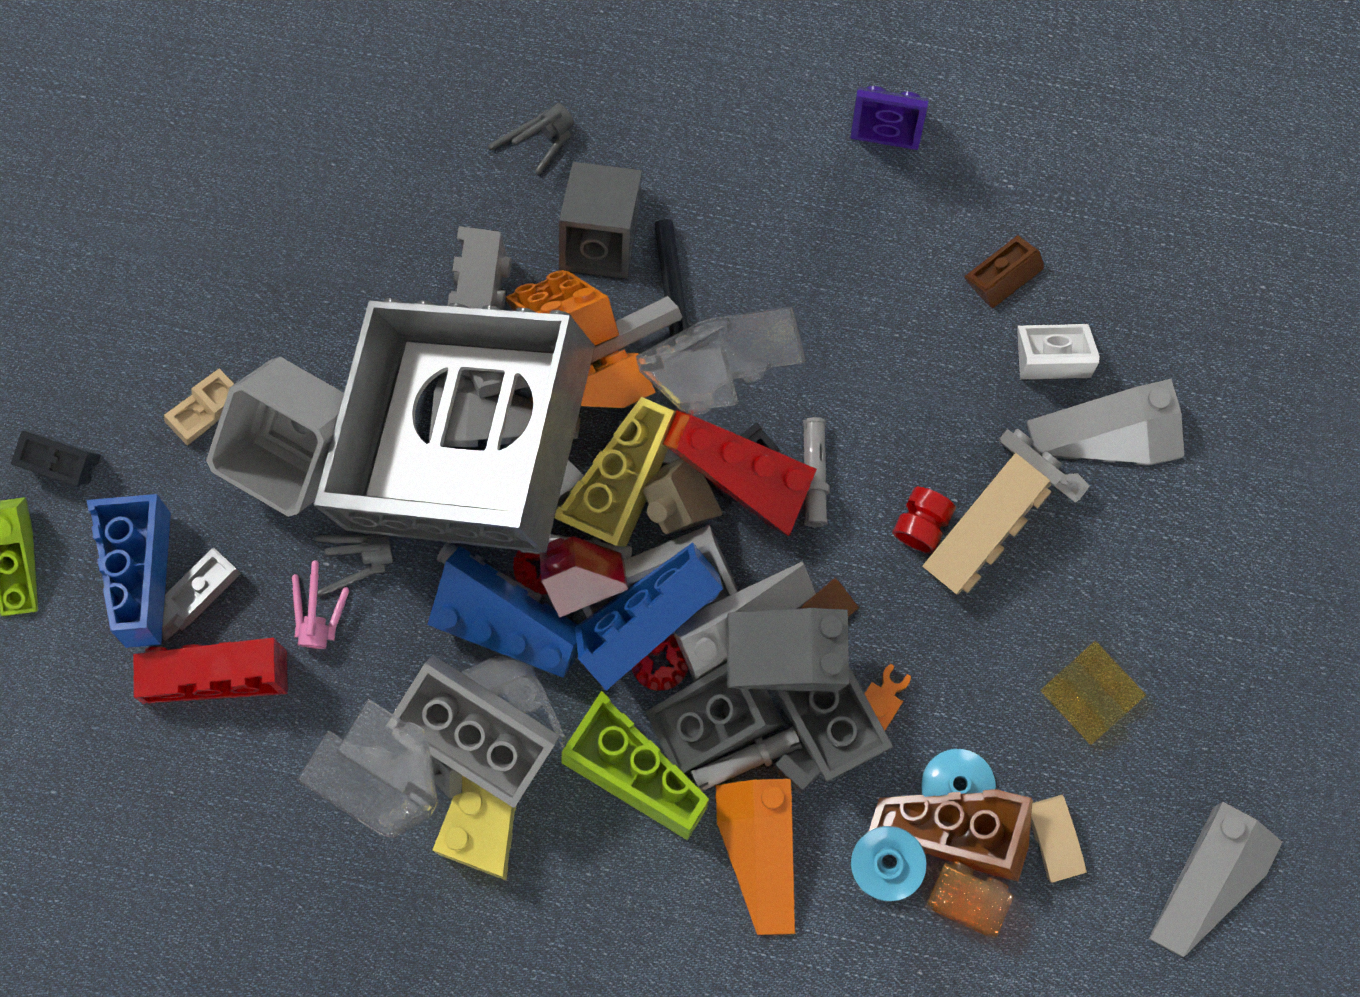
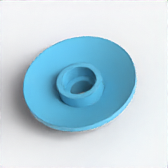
M951 749L935 756L925 768L921 781L922 795L925 797L948 795L950 792H961V794L983 793V790L996 789L994 774L988 763L976 753L964 749ZM955 778H963L967 784L966 789L963 791L956 790L953 786V780Z
M882 826L870 830L859 839L852 853L851 869L857 884L865 893L878 900L897 901L910 896L919 888L926 873V856L921 844L911 833L898 827ZM893 855L897 860V864L889 867L884 864L883 857Z

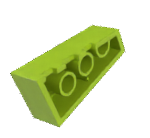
M601 691L562 751V764L688 840L706 812L709 798L676 765H673L660 752V749L651 740H648L634 726V723L624 713L622 714Z

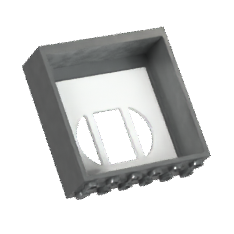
M386 298L384 301H369L314 506L346 531L546 553L595 345L574 321L572 316L560 310H552L548 314L536 313L528 308H517L516 311H507L491 305H485L482 309L469 308L460 303L438 306L423 300L417 301L416 304L403 303L393 298ZM449 370L431 441L426 444L421 439L416 428V406L426 386L438 375ZM463 370L505 373L487 447L484 451L443 447ZM519 376H522L530 385L533 394L534 407L532 417L523 434L513 444L499 451L516 381Z

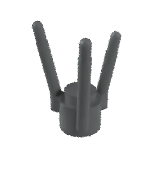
M556 103L538 117L490 143L488 148L494 150L511 140L514 145H517L539 130L549 139L555 136L557 138L535 169V173L540 175L562 144L572 137L568 129L574 125V120L563 105Z
M318 535L316 537L318 542L360 543V545L326 548L324 553L326 555L362 553L363 563H371V566L318 590L317 597L332 593L372 574L386 572L384 564L393 563L389 535Z

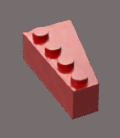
M677 410L663 442L664 446L695 470L706 476L722 491L737 500L740 505L755 514L771 529L787 536L790 535L816 473V468L693 415Z
M274 637L239 642H223L206 646L191 644L172 650H167L165 647L145 648V653L133 654L134 698L142 704L288 694L287 651Z

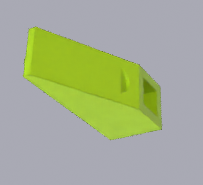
M23 497L0 500L1 616L37 612L38 599L34 540L27 499Z

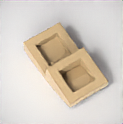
M220 368L191 388V396L164 414L165 423L188 446L220 419L229 389L234 383Z
M1059 795L1032 803L1031 825L1035 840L1039 843L1048 880L1052 883L1087 873L1064 796Z

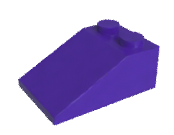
M878 86L859 87L856 95L850 139L918 150L929 102L928 98L920 97V95L914 92H902L901 94L887 92L884 88Z

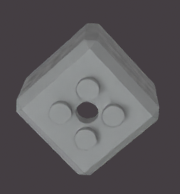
M282 357L269 360L230 387L206 460L211 472L286 516L299 514L316 499L344 393Z

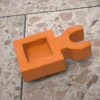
M892 664L888 665L882 674L883 685L880 687L871 682L864 693L884 731L903 703L902 700L894 695L905 690L911 680V676L907 674L901 683L892 682L890 679V673L894 669Z

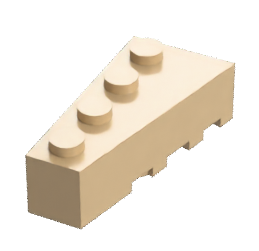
M1015 453L928 558L923 567L957 595L962 590L969 593L981 578L977 573L986 562L990 565L995 562L1005 549L1001 546L1002 542L1009 534L1015 537L1028 521L1024 516L1033 506L1038 509L1050 495L1051 491L1048 488L1051 486V481Z

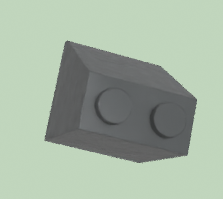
M579 162L572 163L559 219V270L628 279L641 198L642 170Z

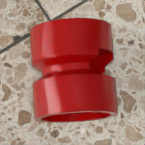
M917 486L914 487L906 503L908 513L900 515L892 534L911 548L933 554L943 536L940 528L948 526L956 506L940 493Z

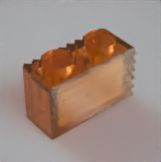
M953 861L952 865L947 863L942 865L924 907L991 939L996 938L1014 898L1013 894L1007 892L1009 886L991 877H988L986 882L972 876L974 869L958 861Z

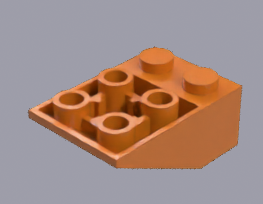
M560 270L552 272L546 277V280L536 284L528 283L521 285L515 289V293L505 296L507 303L513 311H516L517 308H528L536 313L550 314L552 310H560L570 314L595 346L619 336L608 296L569 271Z
M625 349L617 350L599 359L601 365L597 367L590 365L581 406L625 408L639 401L641 397L646 398L656 393L639 354L626 353ZM533 397L529 398L530 402L534 404Z

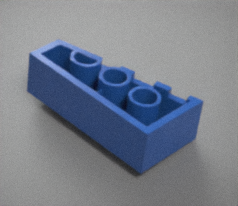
M157 494L87 500L88 511L92 516L93 538L97 543L99 554L97 559L99 571L102 573L105 587L103 588L110 631L125 648L161 645L171 512Z
M692 542L575 627L578 659L601 686L608 690L699 609L716 599L719 592L723 589L719 573Z
M459 546L446 560L427 625L564 678L575 662L578 653L575 633L577 624L565 616L559 618L555 609L546 603L544 605L540 604L527 595V590L518 584L513 586L498 576L497 570L488 564L483 566L469 556L470 552Z

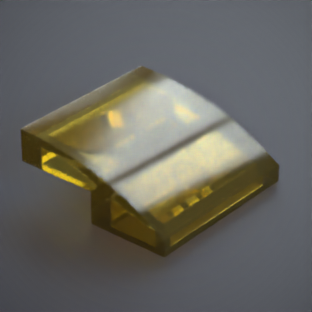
M1096 640L1040 690L1090 745L1147 695Z

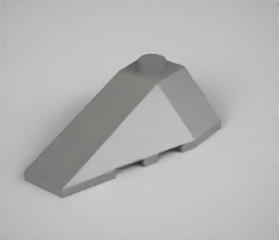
M1172 379L1137 386L1026 422L1030 438L1034 441L1032 444L1033 449L1041 456L1046 451L1055 458L1075 460L1080 458L1098 459L1110 463H1115L1116 461L1134 462L1136 465L1146 466L1184 457L1182 413Z
M1224 802L1214 806L1149 940L1181 957H1185L1267 875L1281 847L1282 841L1258 820Z

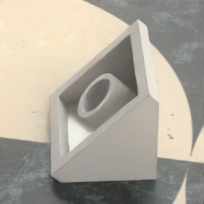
M1088 324L1018 326L1020 380L1092 377L1099 364L1100 356Z

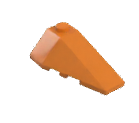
M791 779L748 780L716 785L717 825L757 935L795 934Z

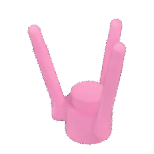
M314 560L310 575L308 616H304V619L299 576L297 574L292 576L296 622L294 637L298 638V646L326 649L327 640L335 641L336 627L345 606L349 588L344 587L327 626L326 618L316 617L319 562Z

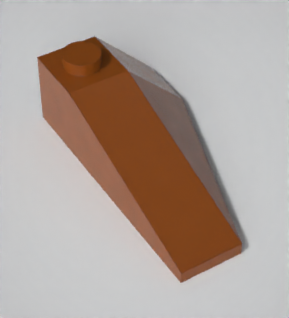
M997 789L969 794L950 792L948 795L928 797L924 795L883 797L878 800L869 831L882 826L904 829L919 841L926 854L983 873L1019 882L1029 848L1033 800L1029 797Z

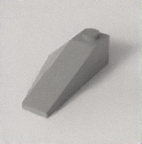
M447 376L439 378L434 390L429 443ZM460 376L443 446L477 447L478 440L489 439L500 394L479 398L472 381ZM513 394L501 445L511 444V440L519 438L526 430L534 404L529 399ZM579 417L573 439H578L581 418Z
M803 562L698 610L673 632L694 682L727 663L728 613L799 609L816 594Z

